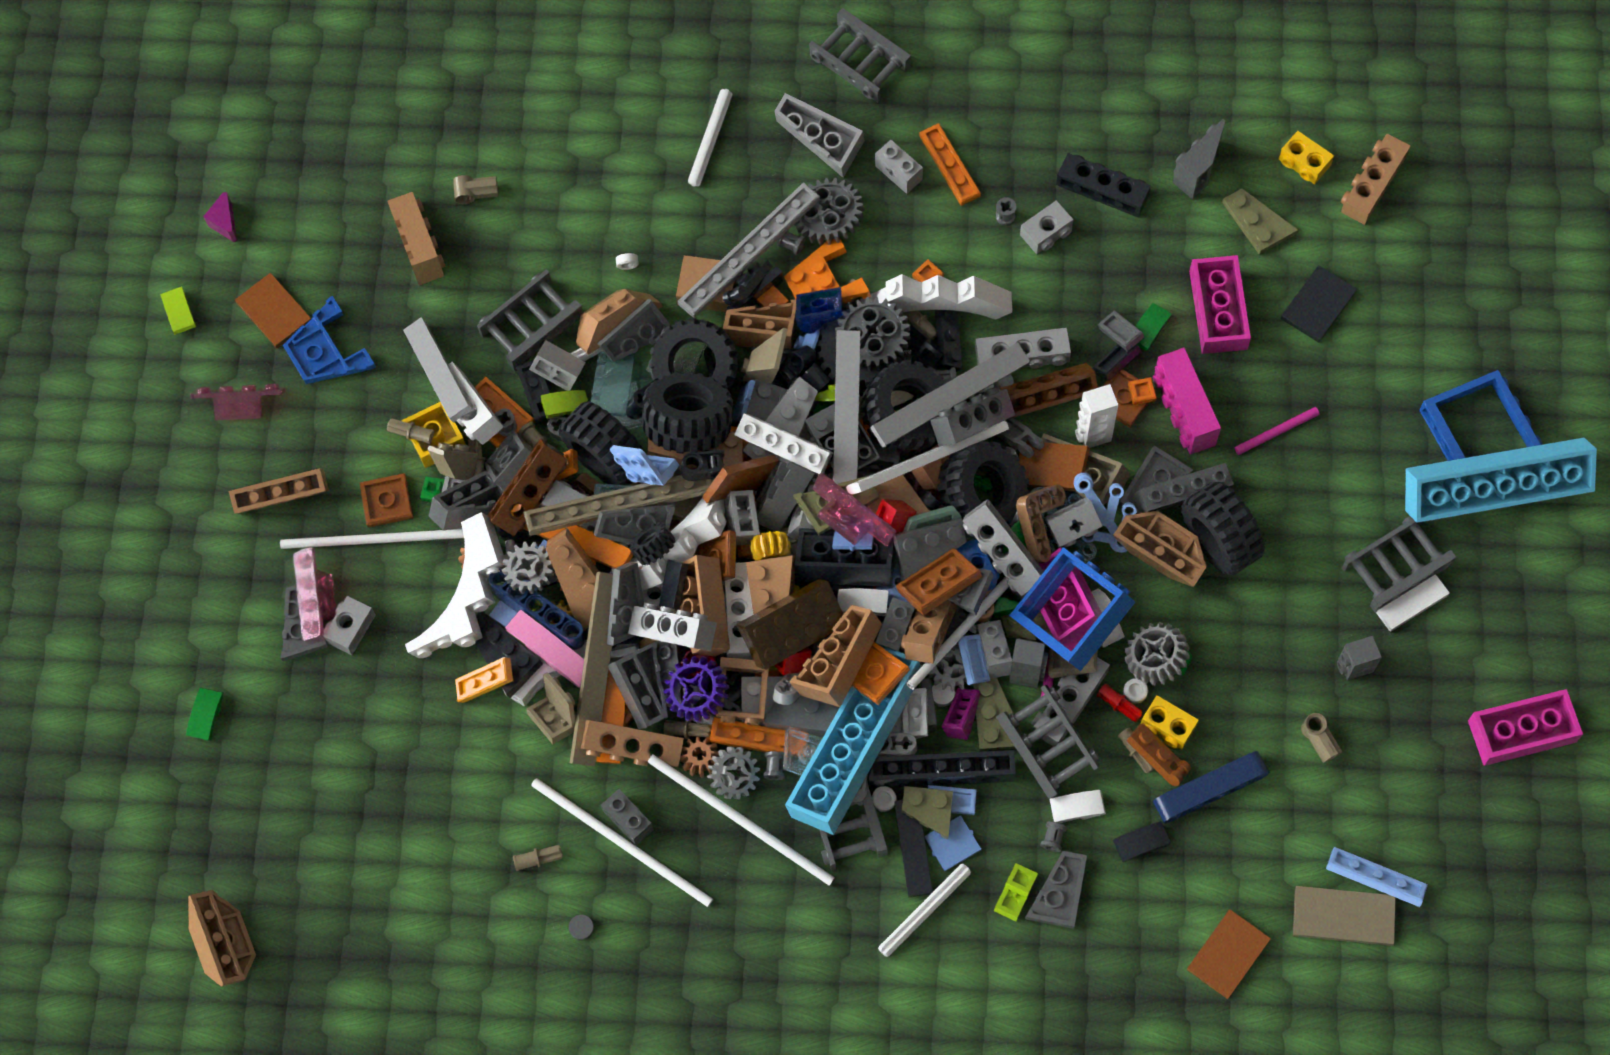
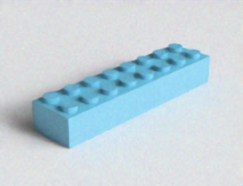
M1585 438L1406 468L1405 511L1418 523L1594 492L1597 448Z
M880 644L878 645L905 663L910 669L909 672L879 705L864 696L853 686L850 688L785 804L791 818L832 835L835 834L913 692L906 683L921 668L919 661L907 660L904 653Z

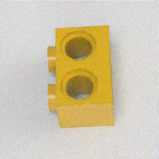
M1297 131L1281 149L1279 160L1285 167L1292 168L1299 173L1304 180L1316 184L1330 168L1334 155ZM1292 151H1297L1300 154H1294ZM1310 164H1316L1318 167H1313Z
M1156 695L1143 716L1141 723L1143 722L1155 735L1164 739V743L1169 747L1182 750L1199 720ZM1158 714L1163 717L1164 721L1157 723L1152 720L1151 716ZM1181 727L1185 733L1177 735L1173 732L1172 728Z

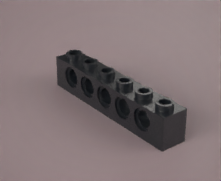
M1014 750L877 757L868 772L869 788L1014 782L1016 775Z

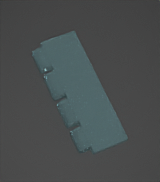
M604 351L598 354L591 402L601 406L602 409L607 410L612 416L626 417L635 353L615 362L611 361Z

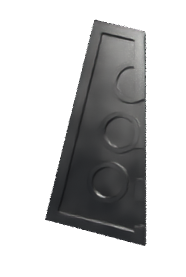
M484 611L479 612L476 618L483 638L475 641V644L487 664L503 657L510 658L513 681L501 687L506 695L511 698L543 663Z

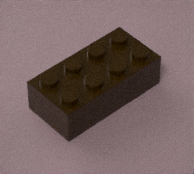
M818 579L736 625L756 666L767 670L833 633L832 628L844 614L829 582Z

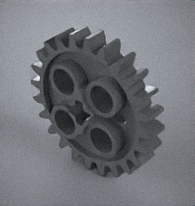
M825 178L822 184L817 180V186L809 183L808 186L820 196V200L794 224L798 233H802V236L806 238L809 237L811 243L817 239L819 245L824 240H827L828 245H830L832 239L839 243V237L848 238V231L855 233L853 226L860 227L859 219L864 218L862 212L865 211L858 189H854L852 183L847 185L845 180H842L839 184L837 178H834L832 183H829L828 178Z
M866 297L865 304L857 300L858 307L856 308L849 305L850 313L842 312L844 319L837 320L840 327H836L835 331L836 334L837 330L860 331V334H862L860 337V348L864 345L865 347L860 349L859 368L861 369L864 364H867L868 370L871 369L872 365H876L877 370H880L881 363L888 367L890 359L893 362H897L896 354L903 356L902 348H908V342L905 340L911 339L910 333H908L910 325L906 324L908 322L907 316H902L903 310H896V303L888 306L887 299L879 303L878 297L874 299V303H870L868 297ZM869 316L876 317L873 321L865 320ZM887 328L894 329L890 334L884 333V330ZM873 346L881 347L878 351L870 350Z

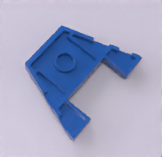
M333 296L329 297L326 300V304L313 314V318L305 326L302 325L283 345L306 384L376 368L365 348L343 359L323 327L343 316V312Z

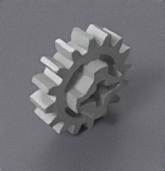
M523 542V548L515 545L514 553L507 552L510 557L509 560H503L504 565L507 566L502 569L503 574L507 575L504 579L507 583H511L510 586L513 590L519 587V591L524 594L526 589L533 594L536 587L542 591L541 584L544 582L549 585L550 582L547 577L554 576L553 571L550 569L553 568L548 553H545V547L542 545L538 548L536 542H533L531 547L526 542ZM530 565L531 569L527 571L526 566Z
M959 644L954 645L955 650H950L947 656H944L928 673L929 678H934L935 686L942 683V690H945L947 686L951 687V691H955V686H959L963 690L964 683H967ZM937 667L943 672V675L939 673Z
M727 747V752L719 750L720 757H712L715 764L708 765V768L712 770V774L707 775V778L714 780L710 787H718L716 794H724L726 799H731L732 796L734 799H740L741 795L749 796L747 789L755 790L756 787L752 783L760 779L755 776V772L760 771V768L754 767L757 759H749L751 752L745 751L743 753V748L736 747V749L734 747ZM727 770H733L737 774H740V776H734L730 772H727Z

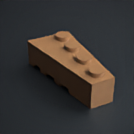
M851 605L832 628L834 632L826 640L823 639L818 646L819 650L813 658H808L802 665L804 669L798 676L794 675L789 681L801 696L841 707L882 626V623L873 611Z

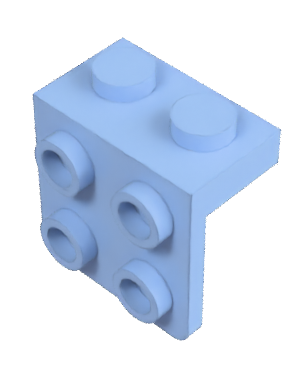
M613 445L610 449L614 455V460L625 470L627 478L635 483L641 482L664 486L680 466L674 458L646 455L643 450Z

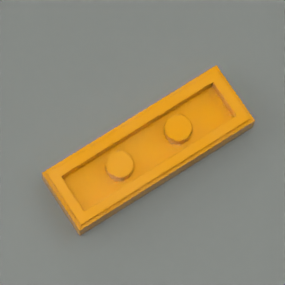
M503 657L455 679L458 702L465 703L512 682L510 658Z

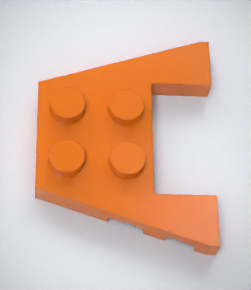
M832 239L830 245L825 242L784 276L794 298L798 299V305L802 312L828 307L832 302L843 301V303L852 302V298L862 296L863 299H866V297H871L870 291L862 278L839 287L826 262L847 253L841 239L839 243Z

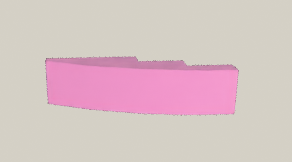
M520 610L505 627L507 632L523 642L529 650L542 658L548 666L580 688L584 659L541 624Z

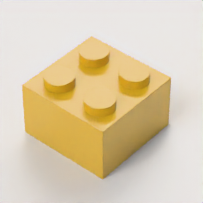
M441 402L402 420L406 423L414 422L417 426L434 430L431 444L411 439L425 469L435 464L428 451L429 445L438 446L439 443L451 444L453 447L456 444L466 445L456 423L449 419Z

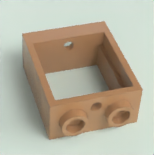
M721 657L720 667L723 669L721 674L726 675L727 671L762 674L759 713L725 711L722 707L717 706L718 714L716 717L721 718L720 722L735 723V719L745 720L744 724L759 725V721L764 722L769 668L764 670L757 667L754 660Z

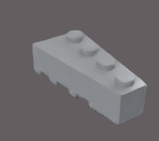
M785 93L774 111L777 122L844 178L865 141L863 131Z
M797 378L765 421L799 436L818 391L802 378ZM750 442L742 449V454L750 460L769 455H775L776 458L778 456Z

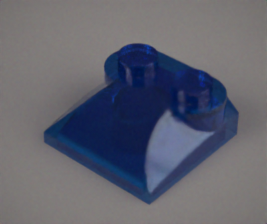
M841 287L796 295V321L798 327L803 332L808 334L815 333L821 328L822 324L832 322L842 315Z

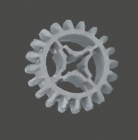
M1159 622L1157 627H1154L1151 623L1146 630L1144 627H1141L1140 634L1133 632L1134 640H1128L1129 647L1125 648L1127 655L1125 662L1128 665L1129 671L1133 673L1136 679H1141L1145 684L1150 681L1154 686L1160 680L1161 684L1165 685V679L1169 678L1174 681L1173 675H1181L1182 671L1180 668H1187L1185 660L1190 659L1188 653L1190 648L1188 643H1186L1185 636L1181 634L1179 629H1173L1169 623L1164 627L1163 623ZM1174 646L1173 655H1172V657L1169 659L1168 656H1169V654L1172 652L1171 648ZM1145 649L1146 652H1145V654L1142 656L1143 659L1140 661L1141 654H1142L1143 650Z

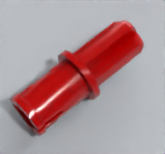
M1104 684L1099 690L1097 696L1110 704L1114 711L1119 710L1134 722H1137L1142 716V711L1126 700V695L1119 694L1108 684Z

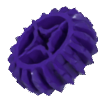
M693 656L691 662L686 658L683 659V666L675 664L676 672L669 671L672 679L665 680V684L669 685L670 688L665 689L664 693L670 695L666 699V703L672 704L670 710L677 712L678 717H685V720L689 722L693 718L696 722H701L702 716L706 720L710 719V712L717 715V706L725 707L721 699L728 698V695L723 693V690L729 688L728 684L723 683L726 681L727 676L721 674L723 669L720 666L716 667V662L713 660L708 662V659L705 657H701L699 660L696 656ZM701 671L693 679H686L691 673ZM710 677H711L712 683H713L712 693H710L709 690H708V684H709V682H710V680H709ZM689 684L699 687V690L704 694L693 691L694 688L689 686ZM681 685H683L684 688H685V694H684V696H683V698H684L683 701H682V699H681V694H680ZM701 699H706V700H707L703 705H701V706H699V707L691 708L692 705H693V704L696 705V703H697L699 700H701Z

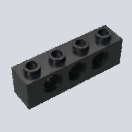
M1067 153L1056 180V185L1138 218L1149 197L1151 185H1148L1141 179H1133L1121 171L1110 170L1100 163H1093L1085 160L1080 155H1072L1070 153ZM1079 174H1086V175H1088V176H1087V177H1081V176H1079ZM1100 182H1107L1108 185H1102ZM1121 190H1127L1129 193H1122Z

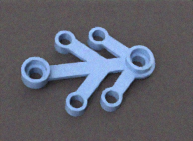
M1088 473L1077 474L1074 478L1075 489L1079 493H1084L1091 500L1102 526H1106L1110 532H1097L1090 538L1082 536V539L1087 543L1094 540L1110 543L1114 551L1126 552L1127 550L1118 544L1113 536L1118 528L1114 518L1119 499L1124 494L1122 485L1114 483L1110 486V498L1106 510L1092 488V477ZM1082 481H1086L1088 486L1082 488L1079 484ZM1119 488L1121 492L1115 495L1112 493V490ZM1127 502L1122 506V521L1126 515L1136 514V507L1133 503ZM1132 507L1133 512L1128 514L1125 512V509Z

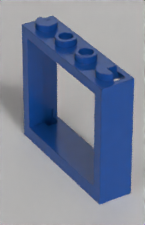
M1499 370L1423 401L1420 412L1447 461L1463 459L1465 456L1437 407L1490 385L1493 386L1527 447L1543 445L1540 437L1534 434L1530 419L1522 413L1518 398L1513 396L1509 390L1507 379L1501 376Z
M1063 547L1009 616L1081 671L1134 605L1135 601L1128 596L1130 591L1119 583L1115 586L1113 584L1115 580L1105 572L1100 575L1098 573L1100 569L1090 561L1085 564L1083 562L1085 558L1077 551L1072 554ZM1074 567H1077L1115 597L1075 648L1070 651L1032 620Z

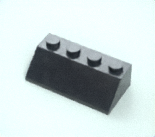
M799 528L795 558L797 583L810 584L821 579L828 581L832 585L892 587L895 548L893 535H895V532L875 531L872 549H855L851 551L850 549H833L835 529H829L823 534L818 535L815 529Z

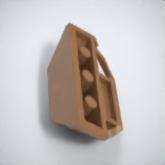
M627 289L617 290L581 313L576 339L577 346L589 355L600 348L597 344L647 299L652 300L658 309L663 306L650 294Z
M1159 511L1126 515L1113 534L1115 539L1129 553L1168 578L1194 587L1206 569L1198 536Z
M213 890L192 894L188 897L189 932L204 973L220 986L244 981L256 953L240 911L225 899L217 896L218 894Z

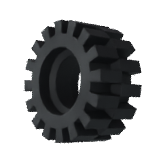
M658 522L657 524H652L650 528L646 527L644 532L641 531L639 536L633 539L634 541L631 542L629 549L642 565H650L651 562H657L658 558L662 559L664 554H668L669 549L673 548L676 540L663 522Z

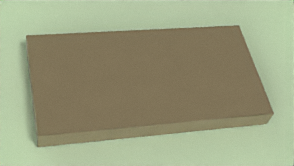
M1295 887L1293 936L1388 946L1394 945V896L1313 887Z

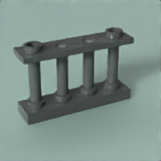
M842 8L837 13L838 28L821 46L813 41L809 43L810 56L815 62H821L855 86L866 98L873 99L878 103L881 100L879 86L895 69H901L906 72L911 67V55ZM844 33L854 36V41L838 58L827 52ZM861 45H867L872 51L855 70L844 64ZM878 57H884L889 63L872 82L862 76Z
M547 269L542 273L536 274L529 284L493 313L484 316L477 325L482 337L490 332L508 351L506 358L509 366L514 371L517 370L516 366L524 364L537 354L545 340L548 342L553 341L580 319V315L583 313L582 305L576 299L572 303H566L549 285L552 281ZM541 290L560 309L556 316L549 317L532 300ZM524 304L543 323V326L537 331L532 332L514 313ZM508 319L526 337L525 341L519 346H515L497 327L504 320Z
M1411 516L1402 522L1403 525L1361 551H1352L1344 558L1343 571L1345 572L1354 567L1373 592V600L1370 607L1375 613L1430 577L1452 566L1456 559L1452 550L1445 554L1439 552L1419 526L1422 522L1416 523ZM1412 531L1431 556V562L1426 566L1420 564L1402 541L1401 536ZM1390 543H1393L1412 569V574L1406 578L1400 576L1381 550ZM1372 554L1393 581V586L1387 590L1379 586L1362 563L1364 559Z
M1044 685L1041 687V690L1045 695L1016 714L1011 713L1009 715L1006 711L996 718L1047 797L1051 799L1060 793L1057 789L1060 787L1059 784L1088 765H1091L1094 770L1100 767L1098 762L1101 759L1093 748L1089 750L1058 702L1061 698L1055 688H1049L1048 685ZM1051 703L1058 715L1027 735L1025 733L1022 735L1018 729L1020 722ZM1064 723L1071 736L1041 756L1040 754L1035 755L1031 749L1033 743ZM1077 744L1084 757L1055 776H1049L1044 769L1047 766L1046 763Z
M868 784L866 797L862 801L852 802L850 805H862L865 814H862L860 818L840 823L834 835L864 827L865 829H870L872 837H868L867 841L831 851L828 837L833 835L819 829L825 850L821 851L825 865H830L831 871L836 870L834 860L867 850L876 851L878 858L887 855V846Z

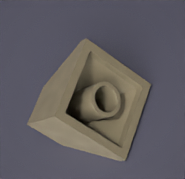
M782 328L755 348L748 359L744 358L741 372H745L743 381L749 382L750 380L758 379L772 384L779 370L788 329Z

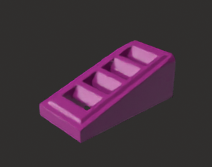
M957 689L942 724V729L947 737L968 740L980 698L979 690ZM962 699H970V701L965 702Z

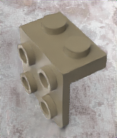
M547 672L543 675L546 697L529 706L526 710L528 716L552 744H555L574 733L576 713L573 705H575V701L569 692L565 693L559 680L556 677L552 678Z

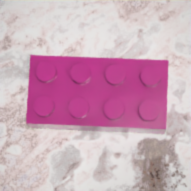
M1238 255L1192 259L1189 272L1202 354L1248 350L1251 336Z
M1185 348L1159 356L1155 366L1153 382L1156 388H1160L1163 394L1162 402L1165 408L1170 409L1172 414L1171 422L1174 428L1179 429L1181 434L1180 442L1183 448H1187L1191 455L1216 446L1221 427Z
M1061 547L1051 554L1048 562L1039 563L1043 571L1046 570L1061 551ZM1074 567L1040 610L1053 638L1070 651L1075 648L1102 613L1081 571L1077 567Z
M1567 689L1477 711L1468 720L1484 766L1573 744L1583 735Z

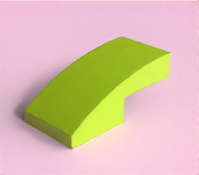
M182 286L160 294L174 335L196 327Z
M583 390L561 391L541 395V402L547 419L567 414L569 416L581 403L588 401Z
M1015 863L994 912L1017 921L1038 873Z

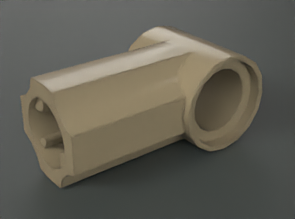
M461 175L453 179L455 202L458 204H470L475 199L497 197L499 194L496 176L473 179L471 176Z
M1319 713L1310 714L1301 725L1302 734L1310 740L1322 762H1328L1340 755L1342 750L1328 729L1326 718ZM1309 722H1316L1319 725V731L1311 730Z

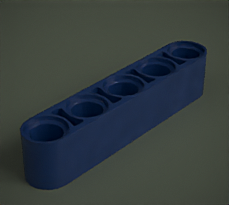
M499 569L500 572L489 575L492 594L517 613L522 610L572 650L580 649L584 645L583 627L576 619L536 591L531 594L526 589L524 594L519 591V587L513 590L510 586L511 583H507L504 579L507 575L503 574L502 569ZM499 582H505L503 585H496ZM516 595H523L521 598H514ZM534 608H541L539 611H532ZM554 620L560 621L557 624H551ZM572 633L578 634L575 637H569V635Z
M1254 751L1153 800V804L1164 824H1167L1261 780L1270 772L1259 752Z

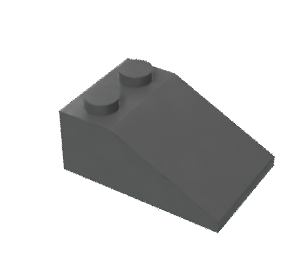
M513 429L484 463L493 482L505 491L533 448ZM544 465L538 468L537 473L541 474L543 472ZM529 485L525 487L524 492L527 491Z

